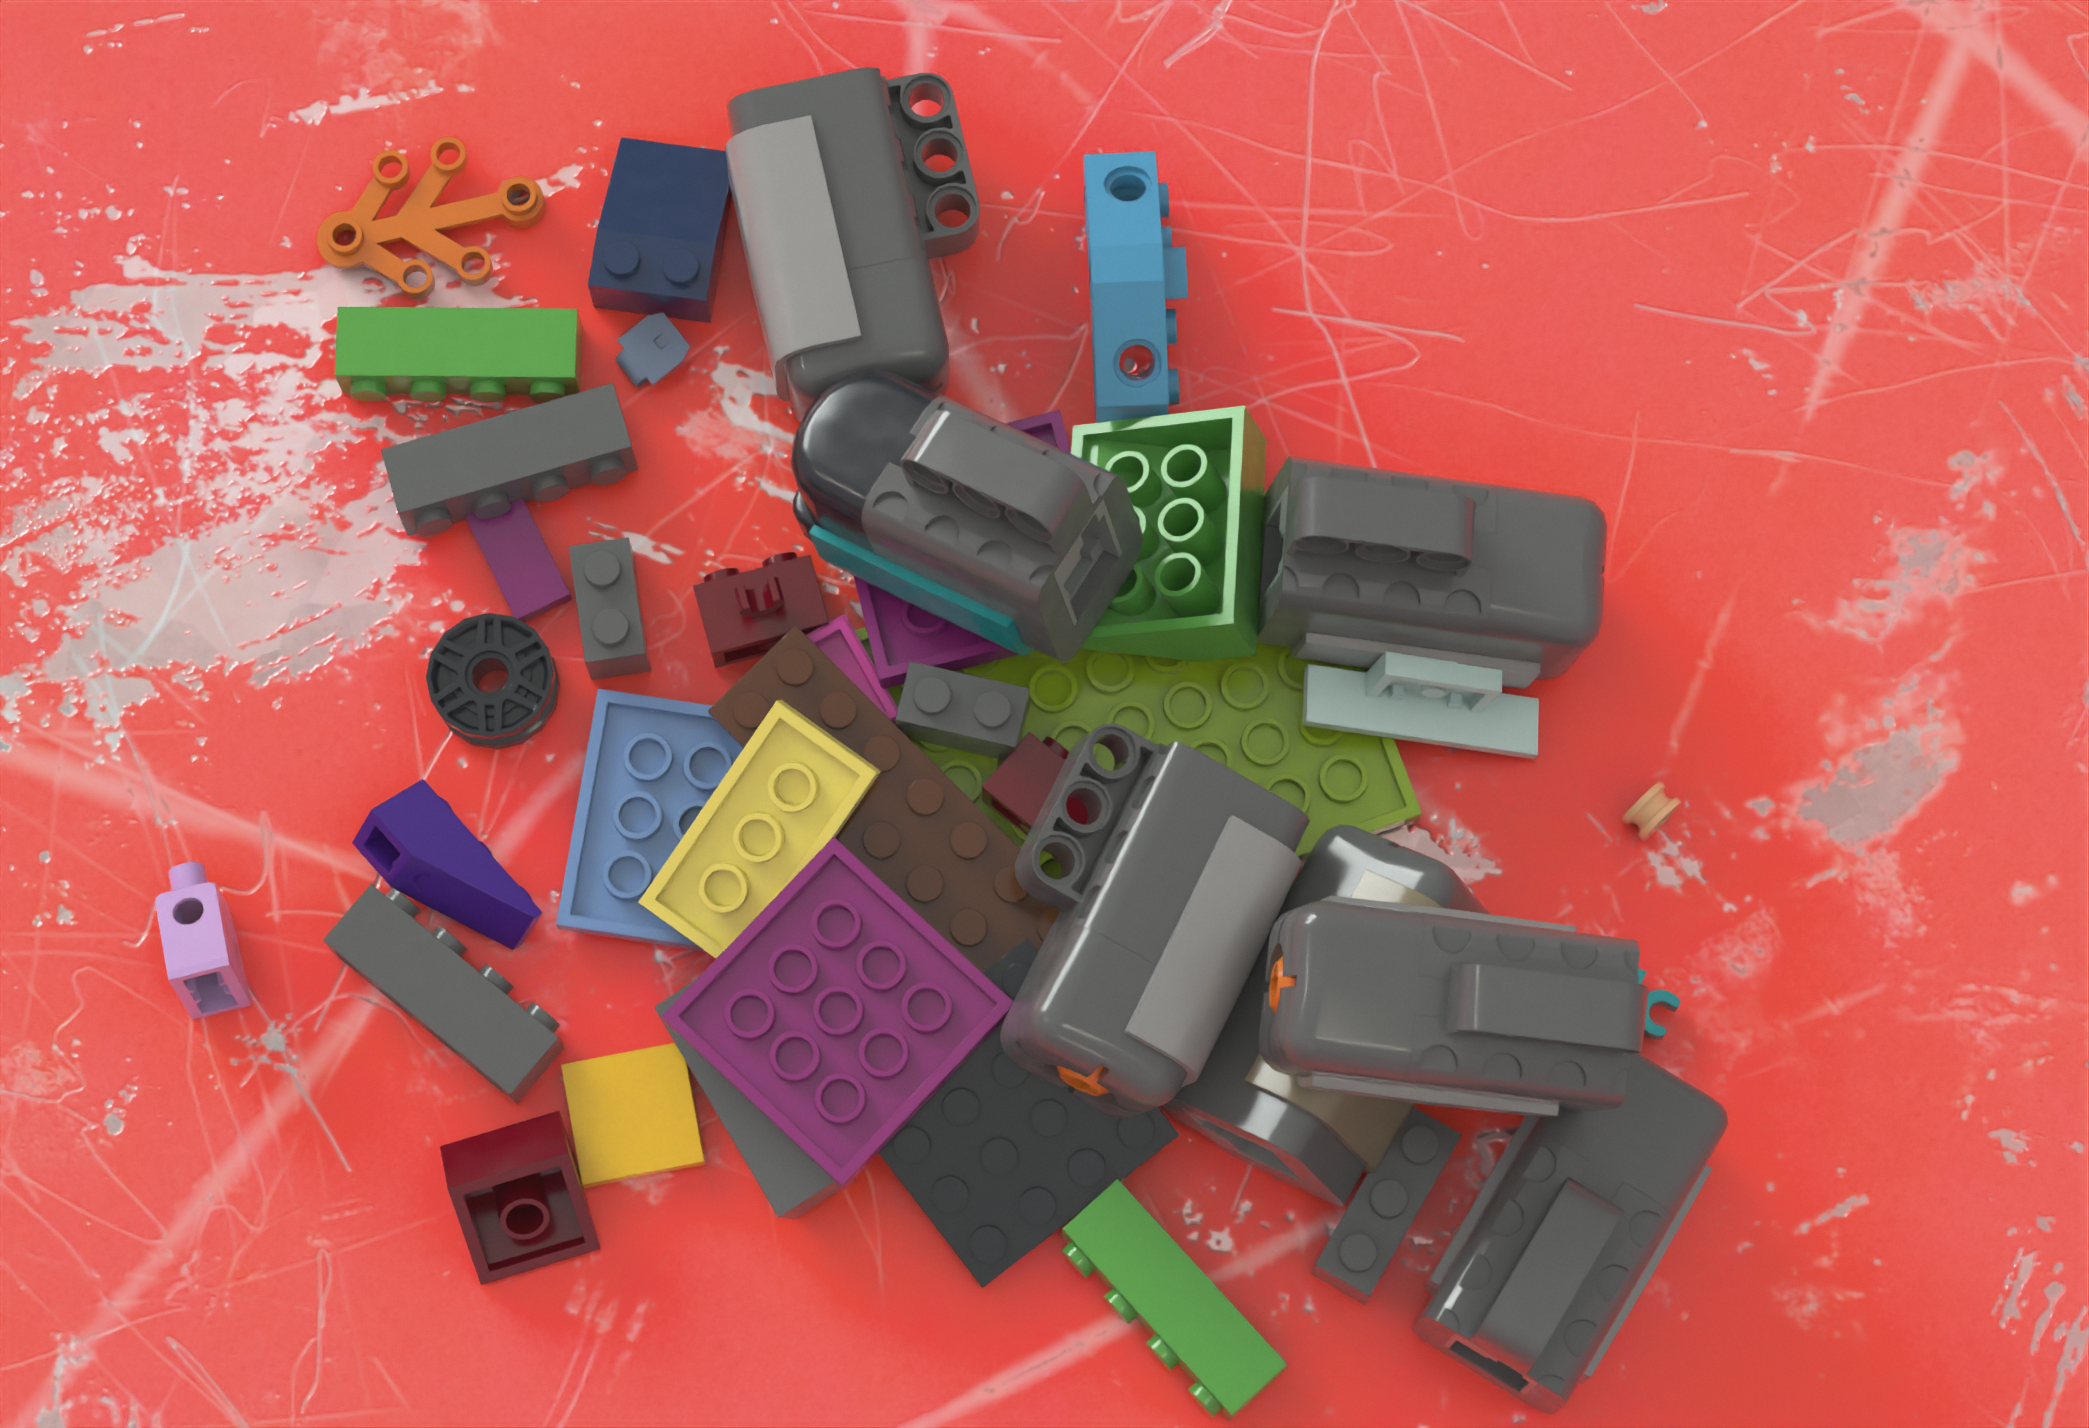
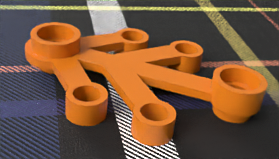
M443 137L433 144L430 152L432 164L396 216L375 220L392 191L401 189L410 179V168L405 156L396 150H386L378 154L374 159L372 166L374 177L352 210L339 211L328 216L318 229L316 243L320 255L329 265L347 270L364 264L398 284L402 293L410 299H424L434 290L435 278L430 266L418 259L404 262L380 245L404 240L458 272L459 278L465 284L481 286L488 282L493 274V265L488 252L478 246L464 248L439 232L497 218H502L509 226L514 228H530L536 225L545 213L546 203L542 189L533 179L517 176L506 180L496 193L433 207L451 179L460 175L468 165V155L463 143L454 137ZM453 149L460 153L458 160L453 164L446 165L439 161L440 155L446 150ZM389 163H397L402 166V170L396 177L387 178L381 175L383 167ZM523 190L530 194L529 201L524 205L515 206L509 202L510 196L516 191ZM350 230L356 233V238L350 245L341 246L335 242L337 235L342 231ZM478 258L485 262L484 268L477 274H469L464 271V265L470 259ZM413 272H422L427 276L425 283L416 288L406 285V279Z

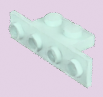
M1386 651L1366 673L1308 664L1304 668L1302 725L1534 759L1538 755L1539 699L1501 693L1502 670Z

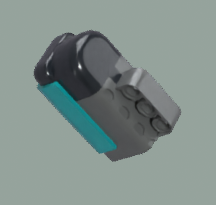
M869 370L846 376L825 389L805 412L793 437L791 469L798 487L793 498V513L804 536L813 542L819 556L825 562L1019 655H1029L1036 650L1061 663L1071 660L1085 643L1132 571L1139 557L1143 542L1142 530L1125 481L1121 476L898 374Z

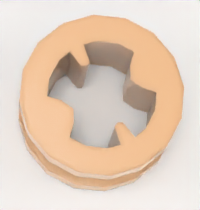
M1661 781L1652 786L1622 817L1626 824L1634 823L1639 827L1638 836L1643 841L1651 836L1682 804L1677 797L1671 799L1665 795L1664 789L1666 786Z

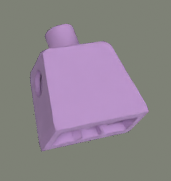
M187 862L172 867L168 871L171 891L161 893L155 897V905L167 976L174 991L192 1020L252 1005L233 917L216 882L207 881L205 866L202 863Z

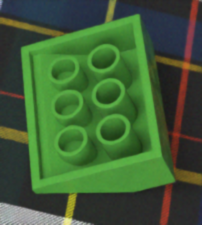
M1245 406L1073 426L1071 454L1123 478L1143 535L1142 547L1137 562L1081 649L1197 662L1256 656L1267 439Z

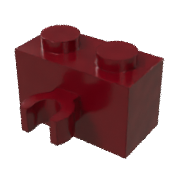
M795 552L777 554L765 559L762 562L763 567L739 573L737 568L720 569L706 575L704 583L693 585L715 668L764 656L795 625L807 635L819 627L829 624L810 554L798 557Z

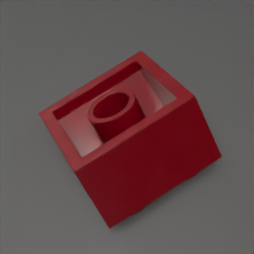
M560 1110L440 1146L447 1189L481 1285L600 1249L577 1162Z

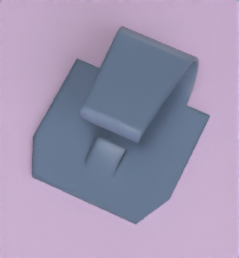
M664 312L648 315L617 339L624 349L616 357V363L635 387L643 385L647 380L654 385L683 362L690 345Z

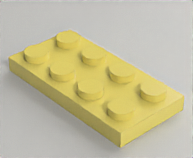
M777 700L638 903L717 959L833 837L836 838L881 771L783 700Z

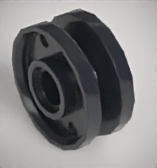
M494 613L465 618L447 630L430 654L426 674L431 702L452 733L473 746L497 750L522 744L540 732L556 710L560 690L556 663L548 647L535 629L514 616ZM502 670L508 673L506 684L497 692L487 693L479 690L481 679L489 671Z

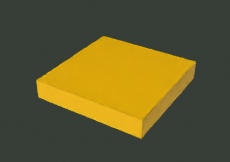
M675 1043L561 1064L581 1182L584 1188L705 1165L688 1065Z

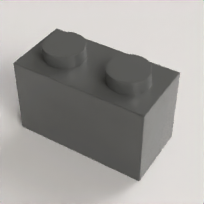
M629 537L569 546L584 660L591 680L651 671L635 556Z
M910 661L895 719L896 726L910 739L1005 760L1012 751H1016L1017 745L1022 740L1030 707V689Z

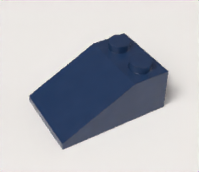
M621 137L597 228L588 280V288L594 308L646 315L664 312L668 318L711 323L732 197L726 151Z

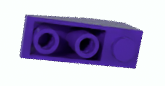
M424 779L371 809L352 841V844L391 888H395L397 891L512 950L523 944L543 913L533 902L529 893L512 879L495 860L489 848L481 841H478L453 813L448 802L439 797Z

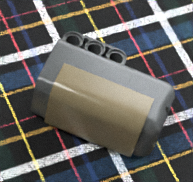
M1340 824L1326 830L1318 839L1292 883L1274 923L1282 914L1314 901H1320L1329 896L1455 909L1489 914V912L1476 896L1470 892L1469 888L1455 871L1441 861L1405 846H1400L1395 842L1356 826ZM1270 930L1252 971L1196 1082L1180 1088L1171 1101L1159 1108L1173 1120L1203 1133L1208 1139H1211L1223 1151L1330 1203L1344 1206L1362 1173H1368L1369 1171L1374 1174L1416 1103L1301 1088L1298 1085L1297 1076L1277 1072L1265 1063L1259 1049V1030L1263 993H1267L1268 984L1265 983Z

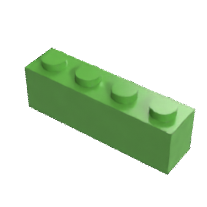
M337 307L334 375L342 393H350V397L361 401H380L386 398V394H410V397L414 400L437 402L444 400L446 394H470L471 399L480 402H500L505 400L506 395H529L530 399L544 403L581 392L583 327L577 309Z
M1118 1179L1062 1228V1238L1068 1245L1061 1252L1084 1278H1087L1093 1272L1110 1289L1103 1296L1108 1305L1126 1324L1131 1323L1135 1318L1152 1336L1145 1343L1149 1350L1169 1371L1177 1365L1182 1368L1194 1382L1188 1389L1189 1393L1212 1418L1221 1411L1231 1421L1285 1371L1288 1364Z

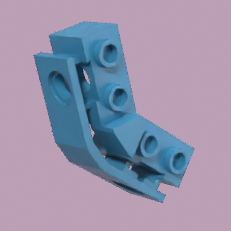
M1156 151L1084 154V209L1090 288L1096 423L1168 415V405L1179 404L1178 368L1168 369L1167 345L1177 344L1176 309H1166L1165 299L1188 298L1186 248L1172 247L1171 227H1161V218H1169L1168 182H1158ZM1133 345L1145 346L1152 352V360L1149 367L1137 374L1127 373L1119 366L1121 354L1125 349Z

